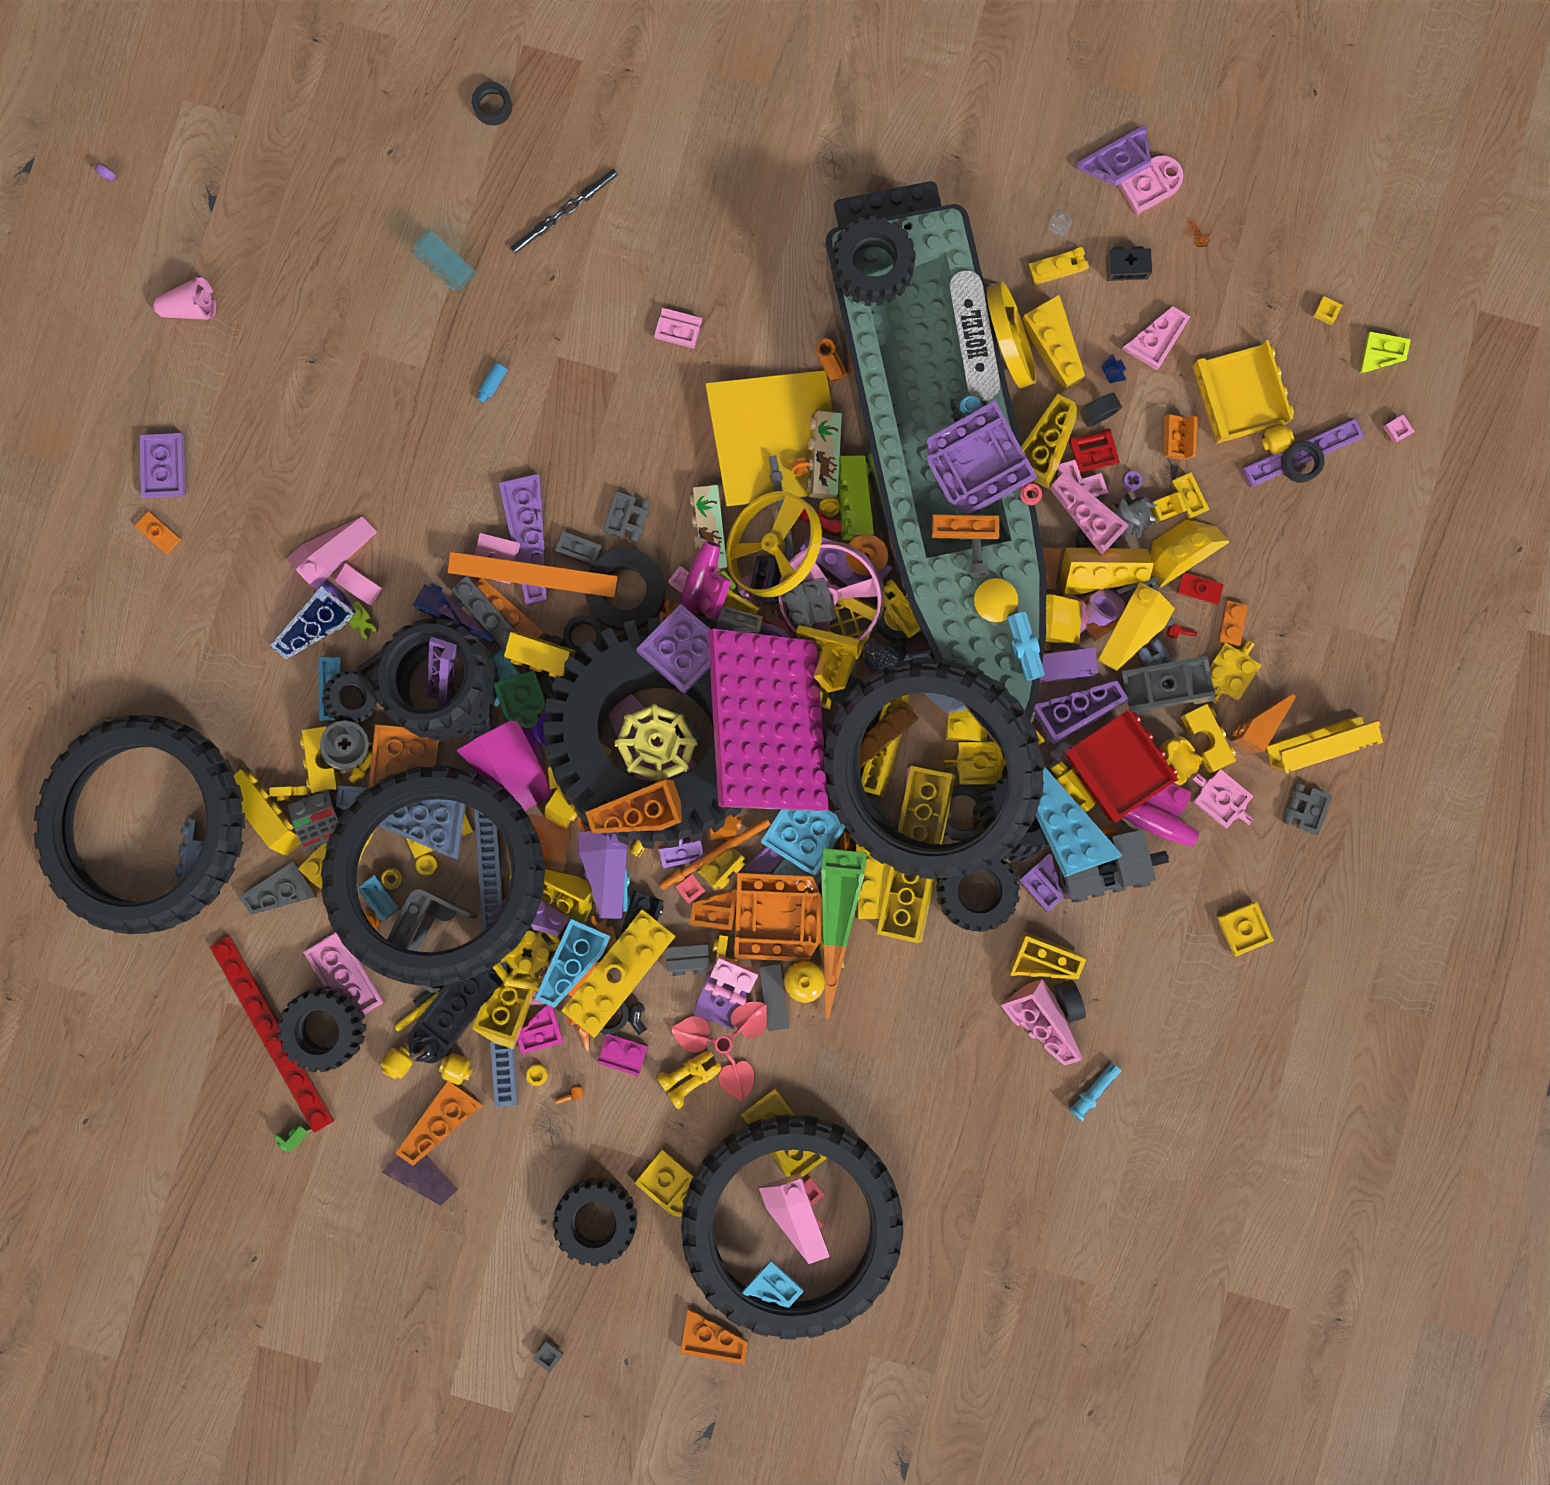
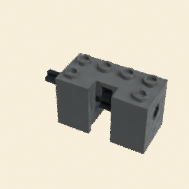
M1143 829L1107 837L1122 854L1120 858L1064 877L1056 858L1055 861L1065 899H1071L1072 903L1088 900L1087 896L1092 895V898L1105 895L1104 891L1108 890L1116 893L1124 891L1125 887L1132 885L1133 888L1150 886V881L1156 880L1153 866L1169 863V855L1166 850L1149 854Z

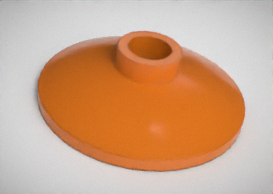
M860 535L849 543L850 546L868 555L879 572L884 569L888 561V551L885 544L879 538L873 535ZM846 552L847 563L854 572L862 576H872L859 559Z

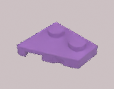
M1050 853L1019 879V882L1046 912H1049L1064 898L1052 861L1053 857Z

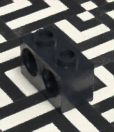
M757 556L751 588L761 590L779 585L781 572L776 557ZM751 592L749 594V597L760 602L779 604V596L761 597Z

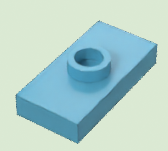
M376 875L371 876L357 887L382 922L401 909Z

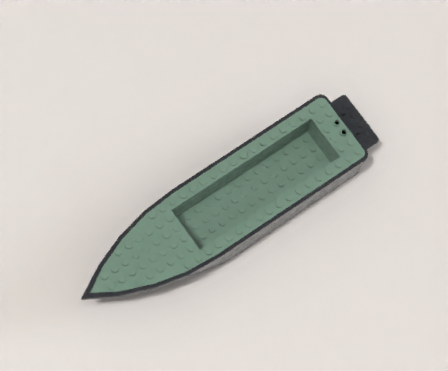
M933 181L838 199L834 203L838 227L828 232L825 241L826 277L864 454L869 467V477L879 523L887 550L903 584L908 604L934 659L944 658L955 660L957 663L967 666L971 665L983 671L991 679H996L1008 689L1007 692L1015 700L1019 701L1027 712L1026 716L1031 721L1037 701L1040 678L1031 681L1025 680L1020 660L1016 658L1013 650V637L1008 621L991 622L980 617L974 605V595L977 588L986 580L998 578L1009 582L1015 588L1018 595V606L1014 614L1026 612L1032 634H1035L1038 640L1039 657L1041 663L1043 662L1046 642V571L1035 505H1027L1021 500V487L972 514L999 516V539H980L982 560L988 566V575L984 577H972L970 574V566L974 564L972 539L932 538L933 514L967 515L947 500L928 464L927 438L955 423L954 419H951V415H953L950 406L951 399L956 398L957 402H955V405L958 408V413H961L960 403L962 399L971 395L968 391L950 290L951 279L958 272L972 271L982 281L1000 380L998 394L990 400L981 401L982 407L996 400L1021 447L968 213L965 208L957 204L942 206L937 184ZM869 216H876V219L881 220L883 216L888 218L889 223H893V221L899 223V229H905L909 233L908 239H912L914 243L913 250L916 251L915 266L909 286H906L905 292L901 296L896 295L894 301L889 303L888 300H884V305L877 306L876 302H871V306H865L864 301H859V303L853 302L851 295L846 297L842 294L843 288L837 287L835 278L832 275L831 263L834 243L837 241L839 233L845 231L846 225L850 222L855 225L856 220L861 217L864 220H869ZM875 246L862 248L853 256L855 267L868 276L884 275L894 265L891 255L884 249ZM962 414V417H959V419L961 420L966 416ZM1030 491L1027 492V496L1029 498H1033L1032 492ZM963 703L971 716L1003 750L997 735L987 721L974 709Z

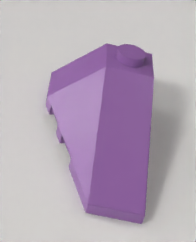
M587 831L578 833V856L583 863L586 879L589 880L593 891L592 896L599 917L621 919L627 844L620 843L614 833H608L607 836H604L601 833Z

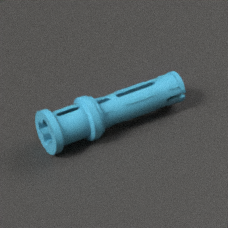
M1111 1062L1088 1091L1081 1093L1078 1101L1072 1107L1069 1106L1068 1110L1081 1122L1085 1120L1084 1116L1089 1110L1096 1107V1100L1122 1072L1117 1066H1114V1063Z

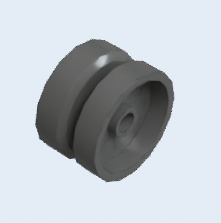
M339 721L328 726L322 734L320 741L321 755L325 762L332 768L342 771L351 770L359 766L366 758L369 746L367 735L362 727L349 721ZM342 743L348 744L347 750H342L340 745Z

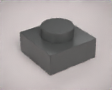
M546 1340L532 1360L550 1373L564 1352Z

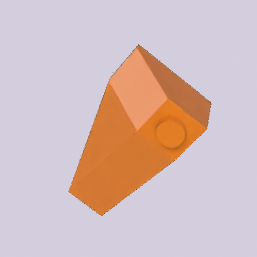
M673 780L660 781L585 812L592 833L663 830L682 822L681 800Z

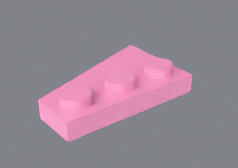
M1172 306L1148 328L1138 334L1136 338L1126 344L1122 350L1158 370L1190 319V316Z

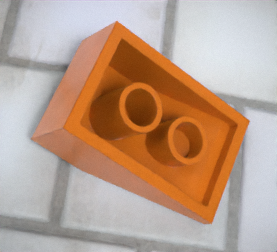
M1292 694L1281 698L1241 725L1238 724L1232 732L1234 737L1231 742L1251 754L1265 751L1296 696Z

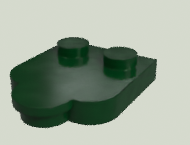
M533 670L493 683L504 716L509 721H518L524 728L534 727L537 724L538 714L545 708V700L535 671Z

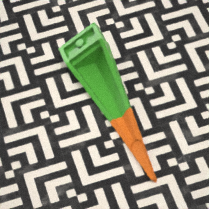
M828 848L823 850L821 873L825 1009L827 1020L830 1017L865 874L866 852Z

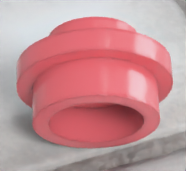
M1028 483L1022 487L1020 498L1027 505H1035L1042 498V490L1038 485ZM1027 492H1033L1034 497L1029 498Z

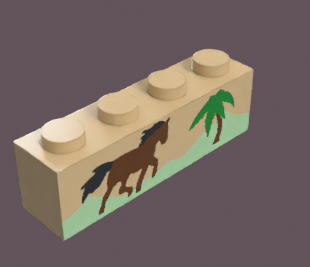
M817 411L813 417H810L809 429L812 430V437L808 440V450H811V458L809 457L807 460L810 463L808 467L810 478L806 480V490L809 491L808 497L824 499L827 497L835 498L838 495L842 413Z
M718 485L694 487V494H690L691 507H695L696 514L692 515L693 527H697L698 535H694L695 548L699 547L701 549L705 540L718 543L721 549L716 572L727 571Z

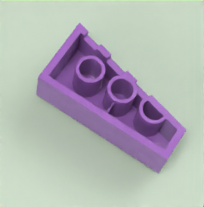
M810 537L800 548V552L809 546ZM822 537L821 542H834L824 537ZM820 548L816 564L821 571L843 588L873 578L872 576H862L854 572L847 563L845 551L836 548ZM886 565L879 572L882 582L891 572L892 567ZM859 597L866 602L870 599V597Z
M1114 681L1090 688L1089 690L1072 693L1065 697H1058L1041 704L1038 703L1035 705L1033 715L1051 744L1055 745L1124 705L1128 697L1119 683Z

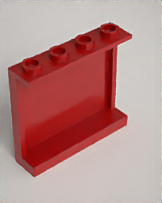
M1130 709L1063 753L1111 824L1118 822L1135 808L1179 780L1177 778L1178 772L1174 766L1168 765L1164 759L1166 755L1160 747L1156 748L1152 742L1153 736L1147 729H1143L1140 725V717L1135 711L1131 712Z

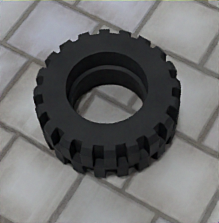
M869 216V220H864L861 217L856 220L855 225L850 222L846 225L845 231L839 233L837 241H835L833 246L832 275L835 278L837 287L843 288L842 294L846 297L851 295L853 302L859 303V301H864L865 306H871V302H876L877 306L884 305V300H888L889 303L894 301L896 295L901 296L905 292L906 286H909L914 271L916 251L913 250L914 243L912 239H908L909 233L905 229L900 230L899 223L895 221L889 223L888 218L883 216L881 220L876 219V216ZM875 246L887 251L891 255L894 265L884 275L868 276L855 267L853 256L862 248Z
M1008 777L996 781L977 798L973 807V815H975L973 817V825L976 826V834L985 830L998 815L1005 799ZM1036 816L1024 837L1002 859L1006 860L1009 858L1011 862L1026 861L1049 845Z
M1000 859L990 867L982 870L992 876L998 889L995 902L989 908L982 911L970 910L960 901L958 886L963 877L954 879L938 878V885H936L937 901L941 906V911L948 917L950 922L965 930L984 932L996 929L999 925L1009 920V916L1014 914L1016 910V903H1019L1020 896H1018V890H1020V884L1017 883V874L1013 872L1008 861Z
M330 986L310 989L292 999L287 1004L288 1007L283 1009L281 1013L283 1019L278 1021L277 1027L281 1029V1032L277 1034L278 1041H283L281 1049L283 1052H288L289 1056L287 1058L289 1061H297V1067L301 1069L308 1067L309 1072L315 1073L319 1070L322 1073L328 1072L331 1069L334 1070L352 1059L361 1049L360 1045L365 1040L363 1032L366 1031V1024H362L365 1015L364 1012H359L358 1007H360L358 1001L353 1003L350 1000L352 995L348 992L342 994V989H331ZM318 1009L328 1012L338 1024L339 1038L337 1043L331 1048L317 1046L307 1035L306 1020L309 1013Z
M587 1178L586 1181H579L565 1192L555 1209L553 1220L555 1240L559 1241L561 1251L568 1253V1258L579 1260L578 1264L585 1265V1263H591V1266H598L599 1263H603V1265L609 1264L611 1260L618 1259L628 1249L637 1228V1209L634 1208L632 1197L629 1198L627 1195L628 1191L624 1187L621 1189L617 1186L618 1183L613 1180L608 1182L606 1178H599V1180ZM600 1202L607 1205L613 1211L616 1225L613 1233L607 1239L592 1241L583 1237L577 1230L575 1225L576 1213L584 1204Z

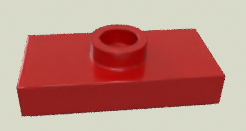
M1183 573L1176 594L1218 605L1224 584Z

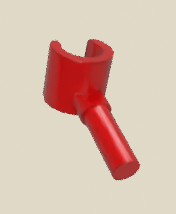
M1178 625L1170 626L1166 633L1168 637L1177 639L1179 634L1197 636L1196 631L1185 630Z

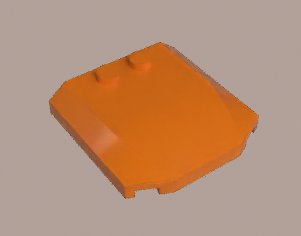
M738 872L734 958L810 961L812 954L821 941L822 896L812 875Z

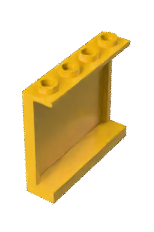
M1269 340L1260 346L1210 360L1205 358L1199 359L1192 366L1216 444L1264 431L1280 424L1285 425L1293 419V407L1288 403L1287 388L1282 384L1280 378L1281 369L1276 365L1274 359L1275 350L1273 346H1270Z

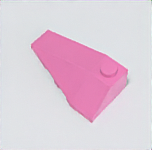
M359 517L302 544L287 560L312 587L317 589L377 531L363 517Z
M1043 979L1026 984L1002 1002L1001 1006L1010 1019L1017 1026L1021 1024L1029 1031L1028 1035L1034 1039L1036 1037L1045 1045V1050L1063 1065L1082 1060L1080 1051L1057 1000Z

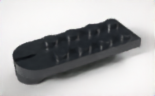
M484 971L474 978L445 985L409 1034L408 1043L411 1058L419 1055L427 1044V1050L423 1055L416 1058V1062L436 1063L444 1059L476 1018L480 1007L489 1000L501 983Z

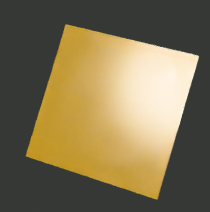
M825 370L706 383L726 506L750 504L762 495L775 492L773 482L770 481L769 474L771 469L768 458L773 455H777L779 471L782 472L783 480L781 483L783 491L798 497L809 496V491L806 490V480L810 478V470L803 476H797L791 473V462L798 458H806L807 460L809 457L811 458V450H808V440L812 437V430L809 429L810 417H813L817 411L833 412Z

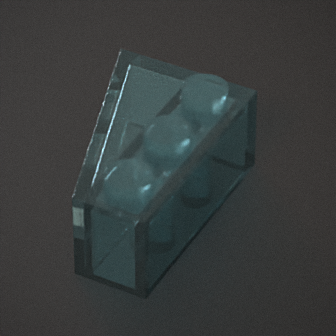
M430 228L412 247L411 253L420 262L427 265L436 277H441L445 281L444 284L452 292L457 291L460 293L477 274L468 263Z

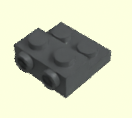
M824 577L802 581L792 590L782 594V600L787 603L789 608V621L794 624L795 628H798L799 625L811 626L818 622L832 621L837 618Z

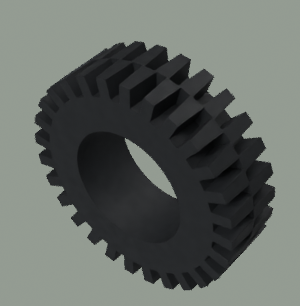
M649 618L648 629L638 631L635 620L624 622V633L619 636H615L611 627L602 631L601 644L595 646L588 640L581 645V659L577 661L570 656L564 663L565 677L556 676L552 684L554 697L553 699L547 698L545 706L547 722H543V733L547 745L545 748L556 784L560 786L562 795L568 805L573 804L577 815L585 823L588 821L585 812L656 783V781H646L632 777L617 768L607 757L601 746V734L610 712L627 696L649 688H667L683 693L636 652V649L661 624L660 618ZM709 668L685 694L704 709L714 729L711 673ZM715 739L709 752L698 766L678 778L671 779L674 781L681 800L682 822L663 830L612 832L616 834L620 843L629 845L631 839L640 840L643 848L654 849L656 841H665L668 848L679 847L680 839L690 837L692 843L702 840L704 831L712 828L714 833L719 831L724 826L725 819L729 815L735 817L741 812L742 808L718 806Z

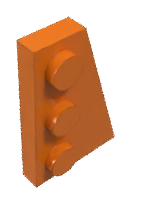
M690 1308L687 1309L680 1354L738 1364L745 1363L748 1340Z

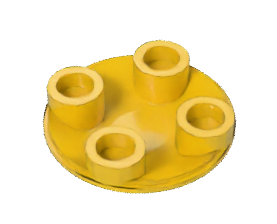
M998 578L989 579L977 588L974 595V605L980 617L991 622H1002L1007 620L1008 616L1015 613L1018 606V595L1015 588L1009 582Z

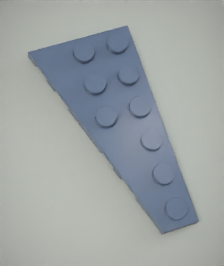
M339 786L336 807L345 811L346 808H349L357 800L356 797L367 788ZM438 799L417 802L396 811L379 826L458 860L466 804Z

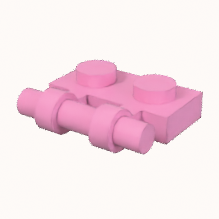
M719 955L710 974V977L717 979L715 984L707 981L704 989L710 991L716 997L720 995L729 999V1002L733 1004L738 1003L744 1006L747 998L739 994L741 990L750 993L758 977V972ZM723 983L733 986V991L723 988Z

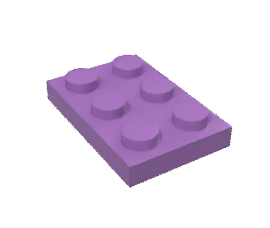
M182 433L140 435L142 498L186 496L184 435Z

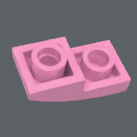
M348 564L344 565L335 580L343 588L371 606L383 589L373 580Z

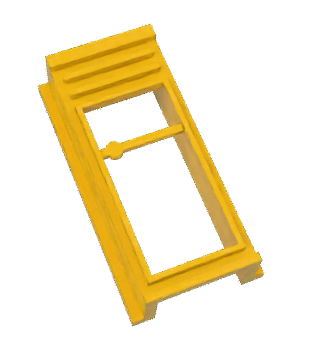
M1358 715L1270 743L1266 750L1271 768L1287 774L1289 771L1359 750V747L1366 748L1365 745L1372 746V743L1381 744L1383 740L1379 728L1380 722L1374 720L1364 724L1362 716Z

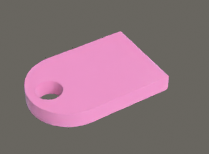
M1157 156L1151 159V167L1120 183L1119 187L1137 215L1174 195L1183 182V170L1175 159L1168 156ZM1166 169H1174L1176 176H1168Z

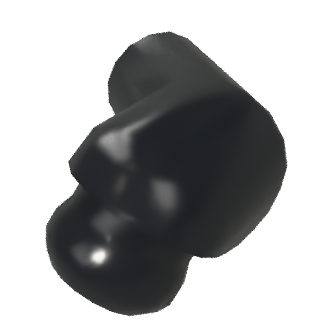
M641 1002L631 1005L628 1018L629 1023L638 1035L647 1030L640 1020L641 1013L645 1011V1007Z

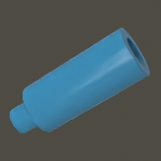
M496 362L494 363L478 389L480 393L477 397L478 401L484 404L487 398H492L508 371L504 366Z

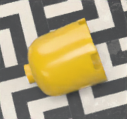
M795 961L785 971L783 984L785 991L792 999L797 1002L808 1003L816 1000L822 994L825 987V976L819 965L813 961Z

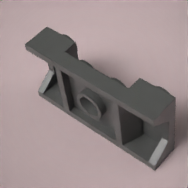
M1208 656L1122 671L1126 696L1128 697V708L1131 712L1135 711L1137 714L1149 713L1151 709L1190 702L1199 704L1216 701ZM1166 680H1172L1175 683L1171 689L1163 688L1162 684Z

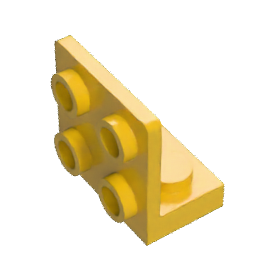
M732 848L704 865L698 873L715 890L718 887L723 889L731 881L728 878L734 871L737 874L745 866V863H743L745 857L735 848Z

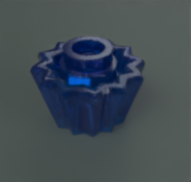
M1111 354L1101 365L1105 376L1110 384L1125 381L1126 377L1123 372L1127 370L1121 359L1117 361L1115 356Z

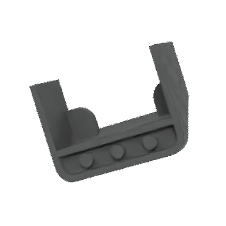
M417 889L409 894L387 940L399 947L419 951L435 918L441 921H449L458 912L468 918L477 919L478 914L450 900L425 890ZM418 985L431 993L440 992L442 989L439 986Z

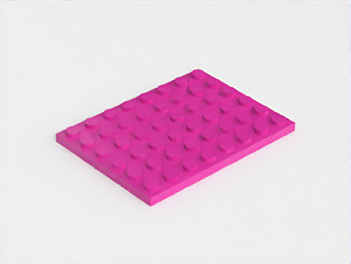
M720 629L709 630L708 640L718 806L803 811L829 810L826 772L823 771V755L825 753L820 683L814 678L818 665L817 641Z

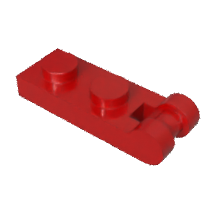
M804 508L798 519L810 524L809 516ZM815 510L820 520L821 530L832 536H838L841 533L842 523L839 520L830 521L825 518L823 513Z

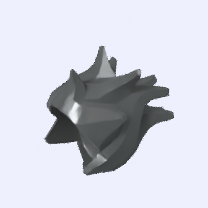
M1125 493L1120 504L1112 503L1111 511L1129 525L1124 531L1125 539L1136 533L1137 538H1140L1143 528L1146 529L1147 524L1153 526L1151 521H1158L1150 508L1157 506V504H1153L1145 496L1132 500L1128 493Z

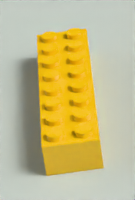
M911 766L898 831L922 842L942 844L956 775ZM890 866L877 934L922 943L935 880L923 879L913 874L906 875L895 871L894 867Z

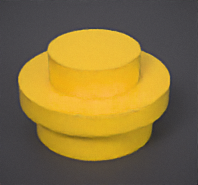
M834 497L824 498L819 504L820 512L829 518L836 516L840 509V504Z

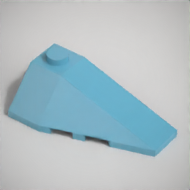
M571 919L535 1000L555 1008L600 959L610 936Z

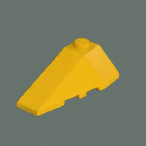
M1139 583L1098 661L1118 670L1140 648L1165 628L1175 608L1159 591Z

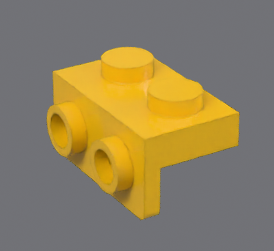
M833 643L825 644L814 673V678L827 692L842 690L846 687L856 657L853 654L843 656Z

